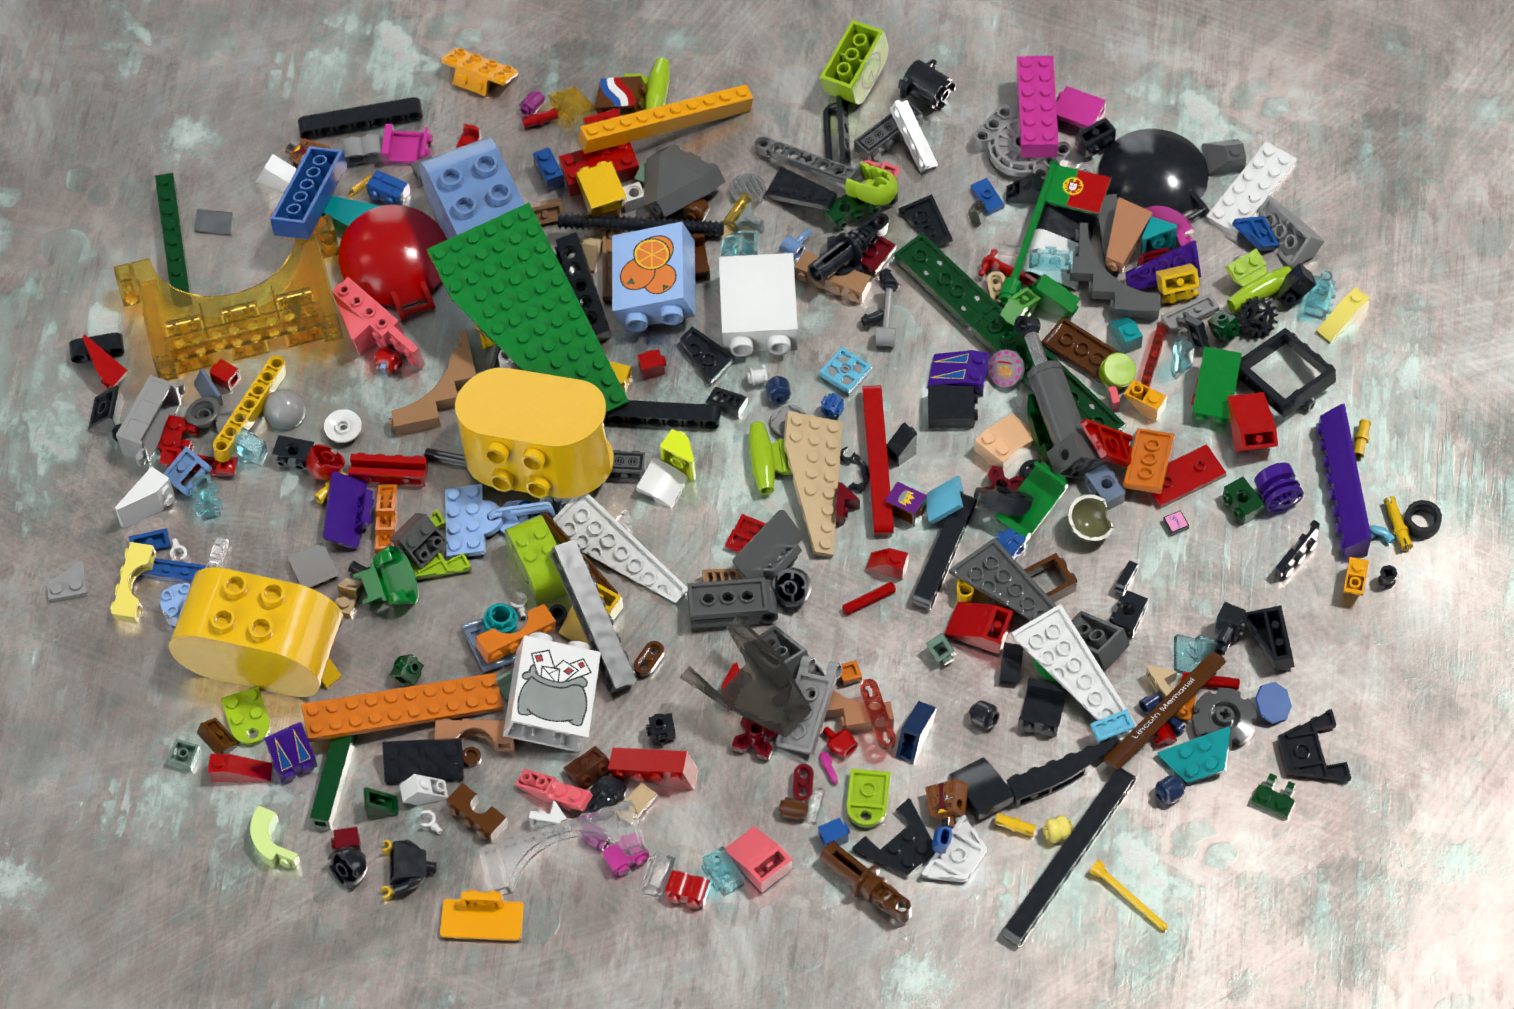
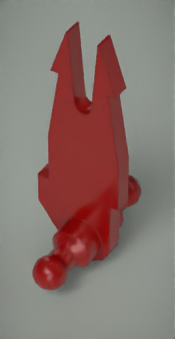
M992 249L990 255L982 259V268L978 274L983 277L986 271L992 269L1003 273L1006 277H1010L1014 267L995 258L998 251L997 249ZM1022 271L1019 276V281L1027 285H1031L1037 280Z

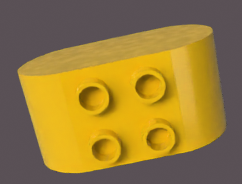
M493 368L472 377L459 391L455 401V412L466 466L469 473L477 481L502 492L515 490L529 493L537 498L549 496L566 499L579 497L595 490L609 477L614 464V454L612 446L605 435V398L595 385L578 379L512 368Z
M204 568L197 571L193 577L169 643V651L181 665L207 678L251 688L259 686L260 690L287 696L309 697L319 691L321 677L337 630L343 622V613L337 604L327 596L300 584L226 568Z

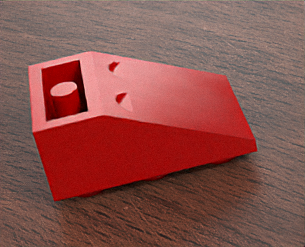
M1265 393L1227 396L1234 452L1267 450L1278 447L1276 426Z
M957 602L944 635L1000 655L1013 623V611L997 605Z

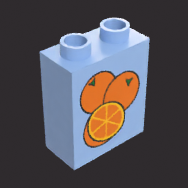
M683 222L612 236V312L625 330L640 332L647 329L648 325L658 323L676 325L681 323L684 318L696 316L695 241Z

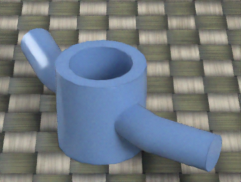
M806 229L796 239L787 236L782 241L779 251L782 254L793 253L794 261L798 260L805 250V245L802 242L813 234L812 230Z

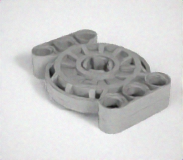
M1007 104L1000 105L975 131V149L981 152L988 150L990 160L994 166L1009 176L1024 178L1035 173L1045 180L1051 161H1056L1061 166H1066L1070 162L1071 145L1065 141L1058 142L1057 157L1021 158L1019 115L1013 116V109Z

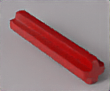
M893 582L884 584L843 604L842 609L846 615H849L895 593L896 587Z
M1189 672L1182 673L1181 681L1189 674ZM1213 675L1203 686L1238 690L1240 679Z

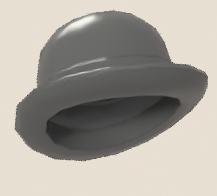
M209 396L199 398L186 410V420L190 424L197 425L199 428L210 427L215 423L216 418L220 414L221 407L219 401Z

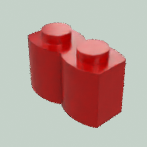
M672 870L664 891L665 898H668V901L675 904L679 902L687 903V906L694 909L698 907L704 908L711 888V882L700 876Z

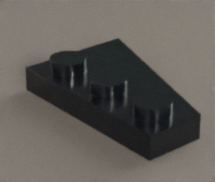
M932 194L898 208L899 212L937 247L953 241Z

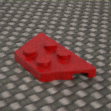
M1084 419L1080 422L1101 459L1123 467L1131 464L1132 447L1129 446V442L1133 440L1132 435L1089 419Z

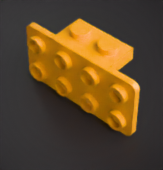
M455 48L441 58V63L456 68L453 85L484 96L488 94L490 81L505 85L518 75V70L512 66L502 65L496 60H488L479 54L466 52L463 48Z
M462 891L461 899H445L443 901L440 935L442 938L519 941L522 934L524 904L522 902L504 901L502 893L497 891Z

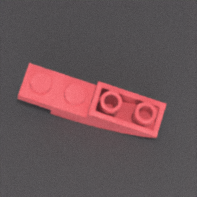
M528 769L523 770L515 784L517 788L551 805L555 801L559 808L568 811L572 809L584 811L593 796L588 790L558 782L555 777Z

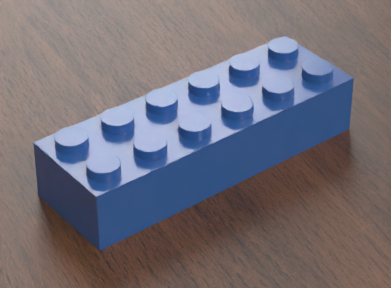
M315 146L308 147L270 218L274 235L307 240L310 238L347 168L343 150Z

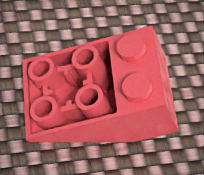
M755 826L723 849L724 853L761 893L793 869L791 857L776 842Z

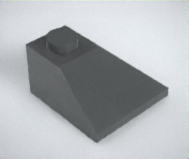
M1239 139L1202 143L1209 175L1244 170L1247 158L1244 145Z

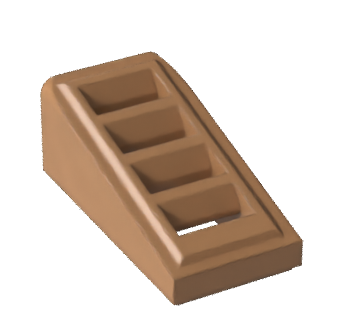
M738 569L702 570L703 582H710L709 579L712 578L713 581H717L719 577L721 581H725L724 577L728 576L729 580H732V575H736V580L742 579Z

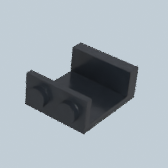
M1028 678L1027 691L1022 713L1019 717L1018 728L1026 732L1035 731L1046 736H1057L1067 690L1061 684Z

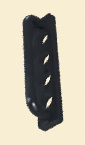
M836 96V102L828 104L823 110L825 158L833 160L830 112L837 109L840 163L851 167L848 104L841 96ZM837 171L835 174H841L843 171Z

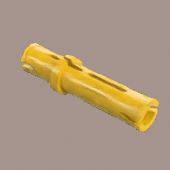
M1390 496V503L1388 497H1386L1383 502L1394 527L1393 533L1398 538L1401 550L1407 551L1406 544L1408 550H1410L1413 544L1408 535L1409 529L1404 524L1395 496Z

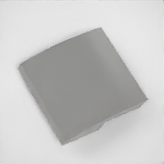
M323 542L287 557L300 585L312 588L338 577Z

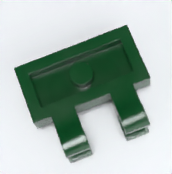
M1270 773L1265 786L1258 785L1250 804L1288 820L1296 802L1295 799L1291 798L1296 784L1288 781L1283 794L1276 792L1273 788L1276 784L1277 776Z

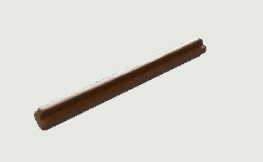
M548 513L542 514L552 536L559 544L571 540ZM582 552L584 561L589 564L592 579L618 594L617 590Z

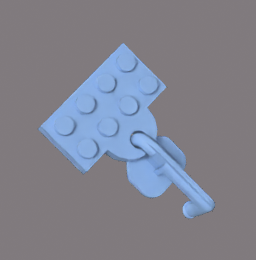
M483 484L445 489L447 558L452 559L462 553L466 557L486 554L485 537L492 536L499 530L505 534V529L528 520L529 514L546 512L553 519L556 516L550 502L523 503L519 505L523 500L508 501L500 508L496 503L484 500Z

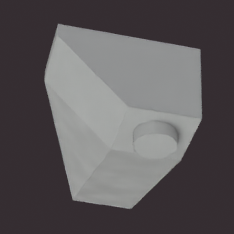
M1269 195L1258 210L1260 215L1266 218L1279 244L1277 247L1279 256L1291 268L1314 257L1325 242L1314 230Z

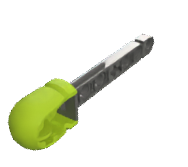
M768 137L757 138L754 142L758 154L766 157L770 156L774 160L845 185L846 193L851 197H858L862 201L882 206L889 204L897 195L898 182L892 173L879 167L860 162L856 168H852L785 143L775 142V140ZM761 144H767L766 147H759ZM782 149L780 153H774L775 150ZM791 155H798L796 158H789ZM821 166H828L826 169H819ZM837 171H843L840 175L835 174Z

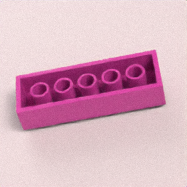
M1017 56L1016 76L1021 158L1057 157L1058 127L1054 57Z

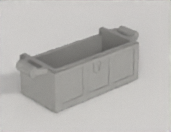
M150 375L116 434L122 454L136 459L140 467L150 462L160 443L168 416H175L182 404L181 399L186 392L182 380H178L175 384Z

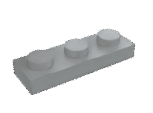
M1211 293L1161 315V320L1168 331L1172 333L1183 328L1179 327L1176 322V318L1184 319L1183 312L1189 313L1192 317L1203 319L1218 312L1220 307Z

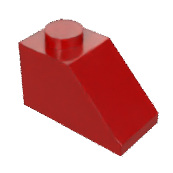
M892 548L871 552L866 571L903 580L908 566V553Z

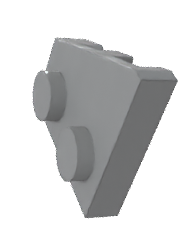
M83 560L47 582L50 603L88 596Z

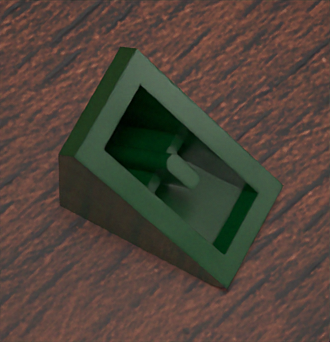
M367 787L363 788L364 807L368 818L395 816L398 814L396 795Z

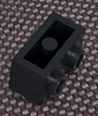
M1105 117L1076 133L1075 147L1085 159L1089 156H1094L1100 150L1114 144L1116 129Z

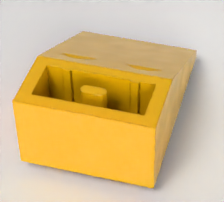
M597 583V591L605 601L607 614L614 621L623 608L622 596ZM572 606L559 634L571 641H582L589 644Z

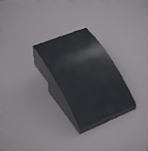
M984 757L949 774L951 780L958 779L968 784L966 804L968 807H971L978 820L1014 803L1013 793L995 768Z

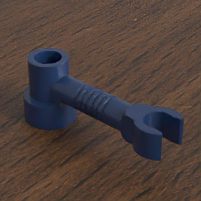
M1155 692L1149 697L1145 696L1141 699L1139 706L1144 713L1149 714L1163 699L1158 692ZM1172 716L1167 722L1174 733L1180 736L1184 733L1183 729L1186 727L1181 721Z

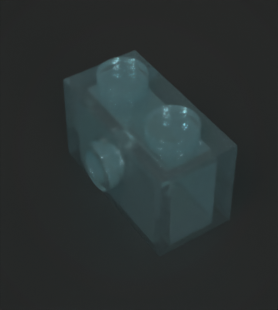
M1050 246L1045 247V249L1037 248L1030 250L1029 269L1060 272L1072 270L1073 251L1056 250V247Z

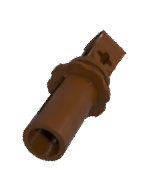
M835 842L829 843L823 849L819 856V861L854 888L852 896L856 898L864 896L868 902H874L881 910L887 912L898 922L903 923L910 920L912 916L910 901L893 886L887 884V880L884 877L878 876L880 872L879 867L873 865L867 868ZM900 908H905V909H906V910L903 911V912L898 911V909H900Z

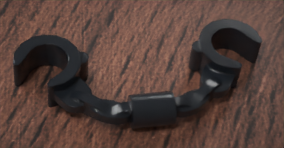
M844 447L840 452L841 460L848 465L853 461L859 462L862 466L860 468L861 474L864 477L863 483L855 484L852 482L847 488L850 491L857 490L859 493H862V490L865 489V484L868 482V466L855 452H853L851 457H845L844 454L848 452V447Z

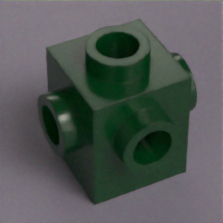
M1221 310L1207 321L1212 335L1217 339L1228 342L1240 332L1238 319L1234 315Z
M412 654L399 656L395 660L394 667L389 676L402 686L415 685L422 674L421 671L424 665Z

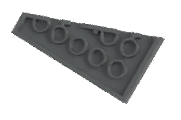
M993 538L949 569V574L1031 621L1057 606L996 538Z

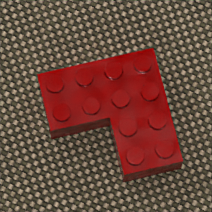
M618 108L584 117L583 121L584 125L621 115ZM630 142L586 154L582 149L558 156L560 169L564 175V181L570 197L582 194L576 179V173L581 168H592L602 161L612 162L620 183L633 180L639 170V164Z

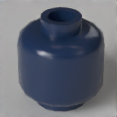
M774 376L766 383L768 400L775 404H782L790 399L791 388L786 378Z
M1169 775L1156 784L1155 796L1158 801L1171 805L1184 796L1185 784L1179 777Z

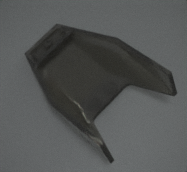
M737 615L727 626V629L745 659V666L719 691L715 690L691 666L679 678L728 710L787 738L812 709L782 657Z

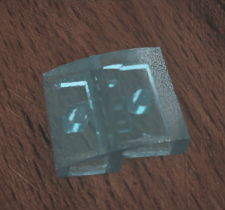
M1177 634L1174 637V671L1182 674L1183 672L1190 673L1211 652L1216 653L1214 651L1216 639L1201 635L1192 638Z

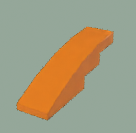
M397 484L378 485L375 554H378L387 546H395L389 538L396 532Z

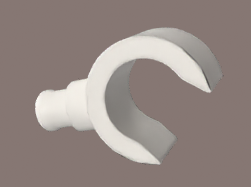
M176 538L172 539L171 560L176 553L182 552L184 554L180 560L181 562H186L188 560L186 548L180 545Z
M516 592L517 598L524 602L521 605H516L512 602L510 604L518 612L520 618L525 619L527 617L525 614L526 608L528 607L527 596L522 592Z
M430 810L422 811L421 817H431L432 821L428 824H420L421 829L426 831L433 830L437 834H441L443 830L437 824L435 814Z

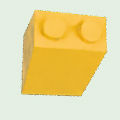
M602 161L597 163L595 167H584L578 170L576 179L588 213L591 216H594V214L598 216L625 207L627 197L612 162Z

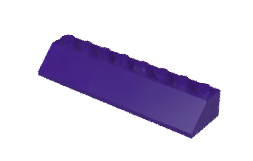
M1340 404L1320 415L1319 423H1316V432L1321 437L1319 448L1320 451L1324 452L1322 463L1323 467L1327 468V473L1325 474L1326 483L1330 484L1331 488L1329 489V499L1334 503L1332 514L1337 519V523H1335L1336 534H1340L1339 550L1343 551L1344 558L1367 556L1372 537L1345 404Z

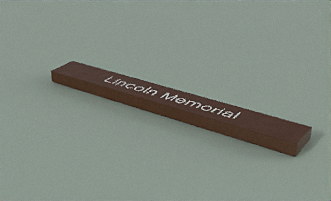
M1211 652L1103 759L1104 762L1118 770L1226 663L1224 657Z

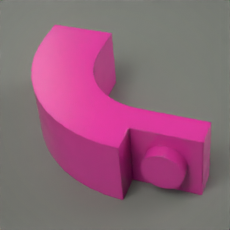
M1165 206L1144 208L1153 212L1152 217L1177 225V236L1181 246L1193 241L1192 236L1188 234L1195 232L1194 227L1183 214Z

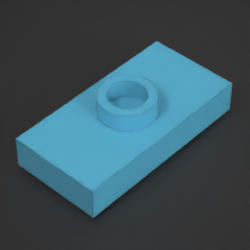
M1127 709L1090 724L1098 743L1135 728Z

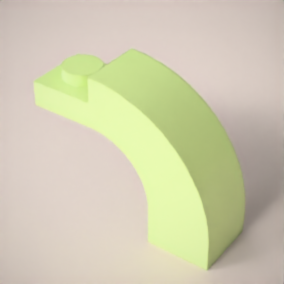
M258 805L251 820L250 832L259 857L273 868L279 862L285 867L289 868L291 866L297 869L300 863L298 854L277 846L271 840L272 833L279 821L276 812Z

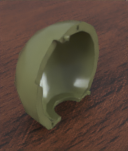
M1082 495L1076 498L1070 505L1067 523L1077 538L1086 542H1098L1107 538L1114 531L1113 522L1109 521L1107 516V504L1104 498L1097 495Z

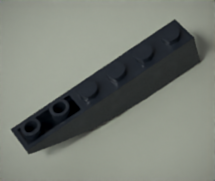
M1117 737L1104 740L1095 746H1086L1077 753H1068L1059 760H1050L1041 767H1032L1023 774L1012 775L1007 779V786L1014 795L1015 807L1018 808L1054 794L1090 773L1103 763V759L1118 745Z

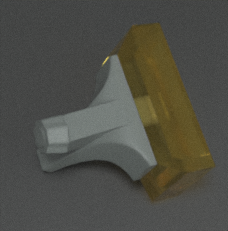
M742 192L723 220V223L733 233H736L738 229L745 226H750L763 232L765 229L763 226L764 222L755 215V202L748 194Z

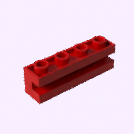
M351 453V467L348 470V475L363 480L367 484L426 486L428 473L426 457L419 455L412 457L400 454L392 456L380 453L376 455Z

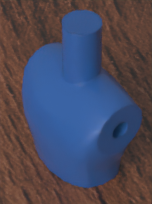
M938 826L935 829L932 840L934 852L946 853L952 839L950 827Z

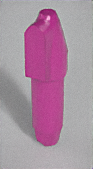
M821 752L820 760L822 766L825 768L832 783L838 784L837 775L832 767L833 761L829 753Z

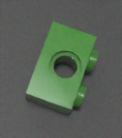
M1026 287L1009 298L1000 315L1006 322L1014 325L1018 316L1032 315L1041 297Z

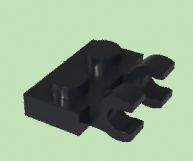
M1187 312L1182 313L1184 319L1176 318L1177 325L1186 328L1188 331L1187 333L1180 332L1183 340L1190 341L1193 347L1204 351V346L1210 347L1205 324L1201 319L1192 317Z

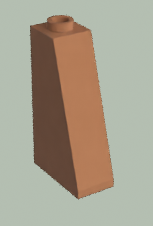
M1119 197L1105 266L1112 271L1123 272L1141 241L1153 212Z

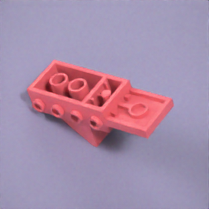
M349 277L336 285L332 291L360 356L364 355L376 343L381 349L388 347L399 352L400 355L403 354L407 357V362L413 367L416 365L421 370L426 365L419 348L405 336L399 321Z

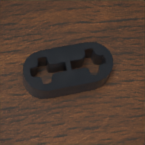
M1131 560L1128 561L1116 583L1115 592L1122 595L1126 593L1137 573L1138 563Z

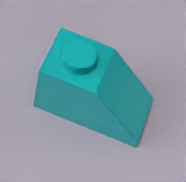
M1123 317L1109 323V327L1124 354L1142 348L1143 335L1135 321L1128 317Z

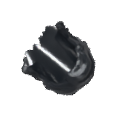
M610 775L602 776L589 789L593 796L586 807L589 810L592 809V812L597 813L600 817L606 815L609 818L613 817L615 808L625 800L626 785L619 778Z

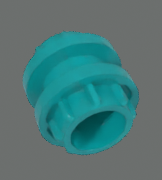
M497 603L487 608L483 620L484 632L492 628L507 634L517 632L518 615L513 607L508 604Z

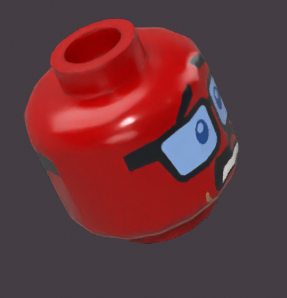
M388 347L379 349L373 359L375 367L389 375L399 371L403 364L400 353Z

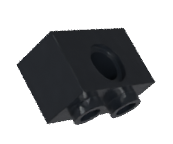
M278 435L272 452L274 464L281 467L289 466L298 470H308L306 458L315 442Z
M1127 590L1124 596H1120L1117 602V612H1112L1109 622L1124 628L1126 636L1133 639L1148 607L1149 598ZM1129 612L1132 615H1125L1124 613Z

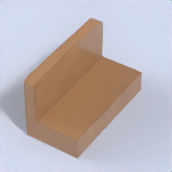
M560 198L530 204L540 224L558 221V214L560 212L564 214Z

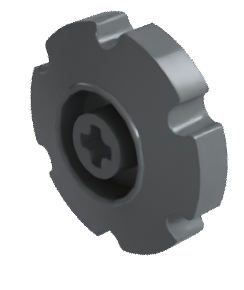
M1218 688L1216 694L1208 691L1195 704L1194 711L1197 714H1194L1192 719L1194 730L1198 737L1230 726L1229 749H1231L1234 743L1241 746L1252 737L1255 730V725L1252 723L1256 722L1257 714L1253 703L1249 698L1242 699L1240 697L1241 692L1234 689Z

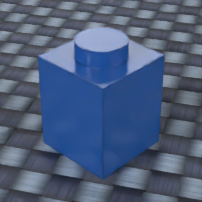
M840 817L818 826V835L824 847L831 842H835L839 846L849 842L850 829L847 823L842 822Z

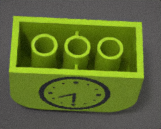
M855 20L850 22L820 75V81L826 94L835 97L841 96L844 100L858 105L863 103L887 59L888 43L884 30Z
M542 515L535 516L505 529L507 546L537 606L567 594L549 553L557 543Z

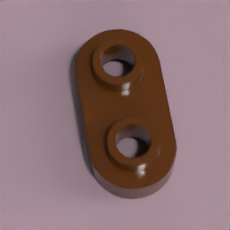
M651 641L647 643L634 661V670L637 675L641 677L649 676L664 656V647L660 642ZM654 651L658 652L656 655L651 654ZM646 666L647 669L642 670L641 667Z

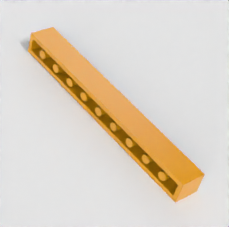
M747 84L580 126L578 141L586 154L750 112L754 97Z

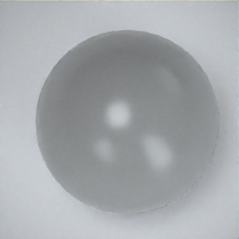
M279 389L267 397L263 413L271 427L277 430H291L303 421L306 414V406L304 400L297 392L290 389Z

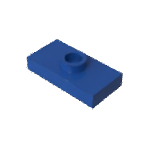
M987 178L971 184V190L988 215L1005 208V204Z

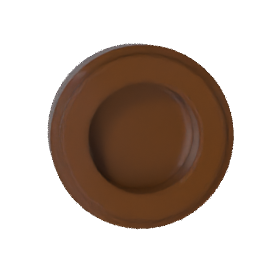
M467 747L463 750L464 765L476 767L480 764L481 753L479 749Z

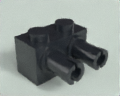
M1225 601L1217 616L1214 635L1217 636V645L1214 651L1223 656L1231 642L1236 644L1238 638H1243L1248 621L1245 618V609Z

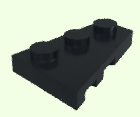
M693 326L680 338V343L711 385L735 361V356Z
M1316 520L1310 523V531L1307 535L1302 533L1295 545V550L1291 548L1276 566L1275 578L1280 581L1284 576L1288 577L1293 571L1294 565L1296 563L1300 564L1304 560L1305 554L1316 547L1320 523Z

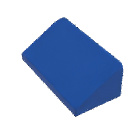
M168 528L129 536L130 542L153 545L155 550L171 547Z

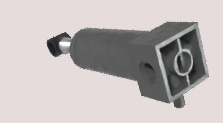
M1020 315L1014 322V329L1018 334H1022L1035 364V367L1028 371L1027 377L1054 446L1046 452L1052 466L1051 472L1055 475L1059 473L1064 477L1081 479L1086 473L1095 469L1105 460L1100 458L1080 424L1082 418L1061 363L1058 361H1048L1038 335L1041 327L1039 319Z

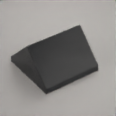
M116 385L95 397L88 430L112 432L114 426L119 424L124 403L119 386Z

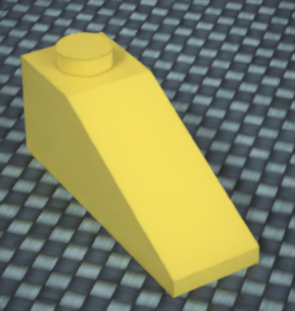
M1355 287L1341 300L1316 330V333L1331 343L1368 310L1370 297Z

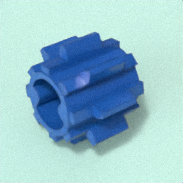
M829 393L821 401V412L830 418H835L837 414L841 415L844 410V400L835 393Z

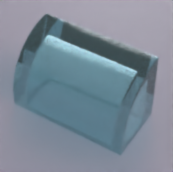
M1182 336L1175 340L1172 350L1170 370L1176 380L1192 367L1194 346Z

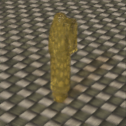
M370 173L362 178L360 183L348 191V195L352 196L366 188L373 174Z

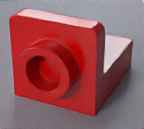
M464 123L462 126L463 133L456 145V149L481 140L480 128Z

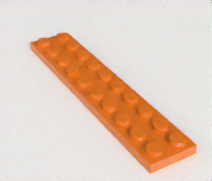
M496 673L301 704L308 741L313 742L436 722V720L454 719L503 711L504 706L500 689L496 684Z

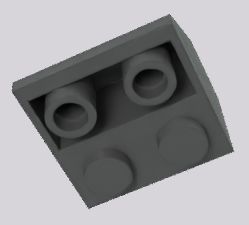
M415 513L389 538L419 568H423L448 544V541L430 518L423 513Z

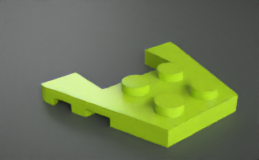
M435 510L430 520L437 529H441L446 526V522L439 510ZM439 551L423 568H419L410 561L417 580L472 570V566L464 553L445 561Z

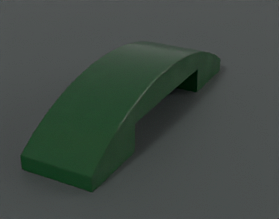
M1030 393L1027 396V415L1031 436L1042 458L1046 462H1050L1046 452L1054 446L1034 394Z

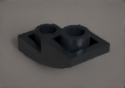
M1004 642L999 681L1019 683L1024 650L1021 645Z

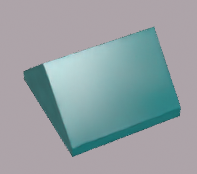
M1151 216L1142 236L1140 255L1161 248H1175L1177 225Z

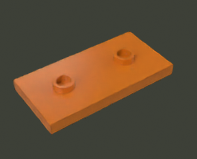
M1137 428L1132 447L1131 464L1127 467L1123 488L1158 494L1162 493L1175 434Z

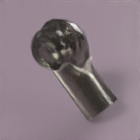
M977 200L973 203L968 211L973 227L981 225L979 216L985 207V203L982 200Z

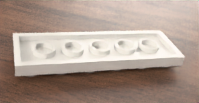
M1266 141L1208 213L1206 220L1237 238L1241 232L1232 225L1234 219L1254 217L1268 195L1271 196L1297 163V158Z

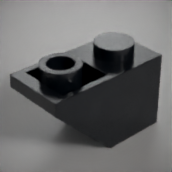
M1032 173L1008 185L1006 189V202L1037 203L1045 180Z
M1299 263L1286 275L1276 299L1288 309L1293 307L1316 286L1312 272Z
M905 422L887 443V454L898 466L917 454V432Z

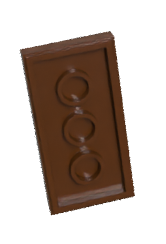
M1062 317L1041 341L1042 346L1101 384L1102 381L1099 377L1101 363L1109 355L1120 353L1065 317Z

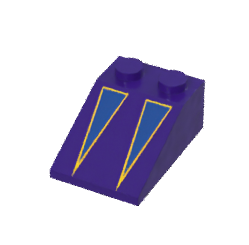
M967 350L934 354L927 388L928 386H974V393H977L978 396H983L989 370L990 353Z
M301 722L264 738L271 762L281 783L291 781L296 776L302 773H309L318 767Z

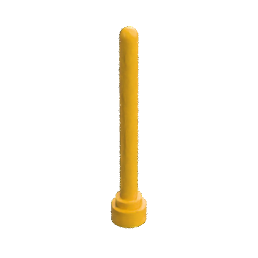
M1101 860L1096 861L1092 865L1089 872L1094 877H1102L1162 931L1168 929V925L1107 872L1108 869Z

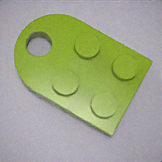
M259 686L222 697L221 701L235 740L244 746H256L264 742V738L270 734L271 724ZM251 732L259 733L254 739L248 737Z
M851 768L847 814L855 825L862 828H872L884 820L887 813L891 772ZM867 813L872 818L868 821H863L860 816Z

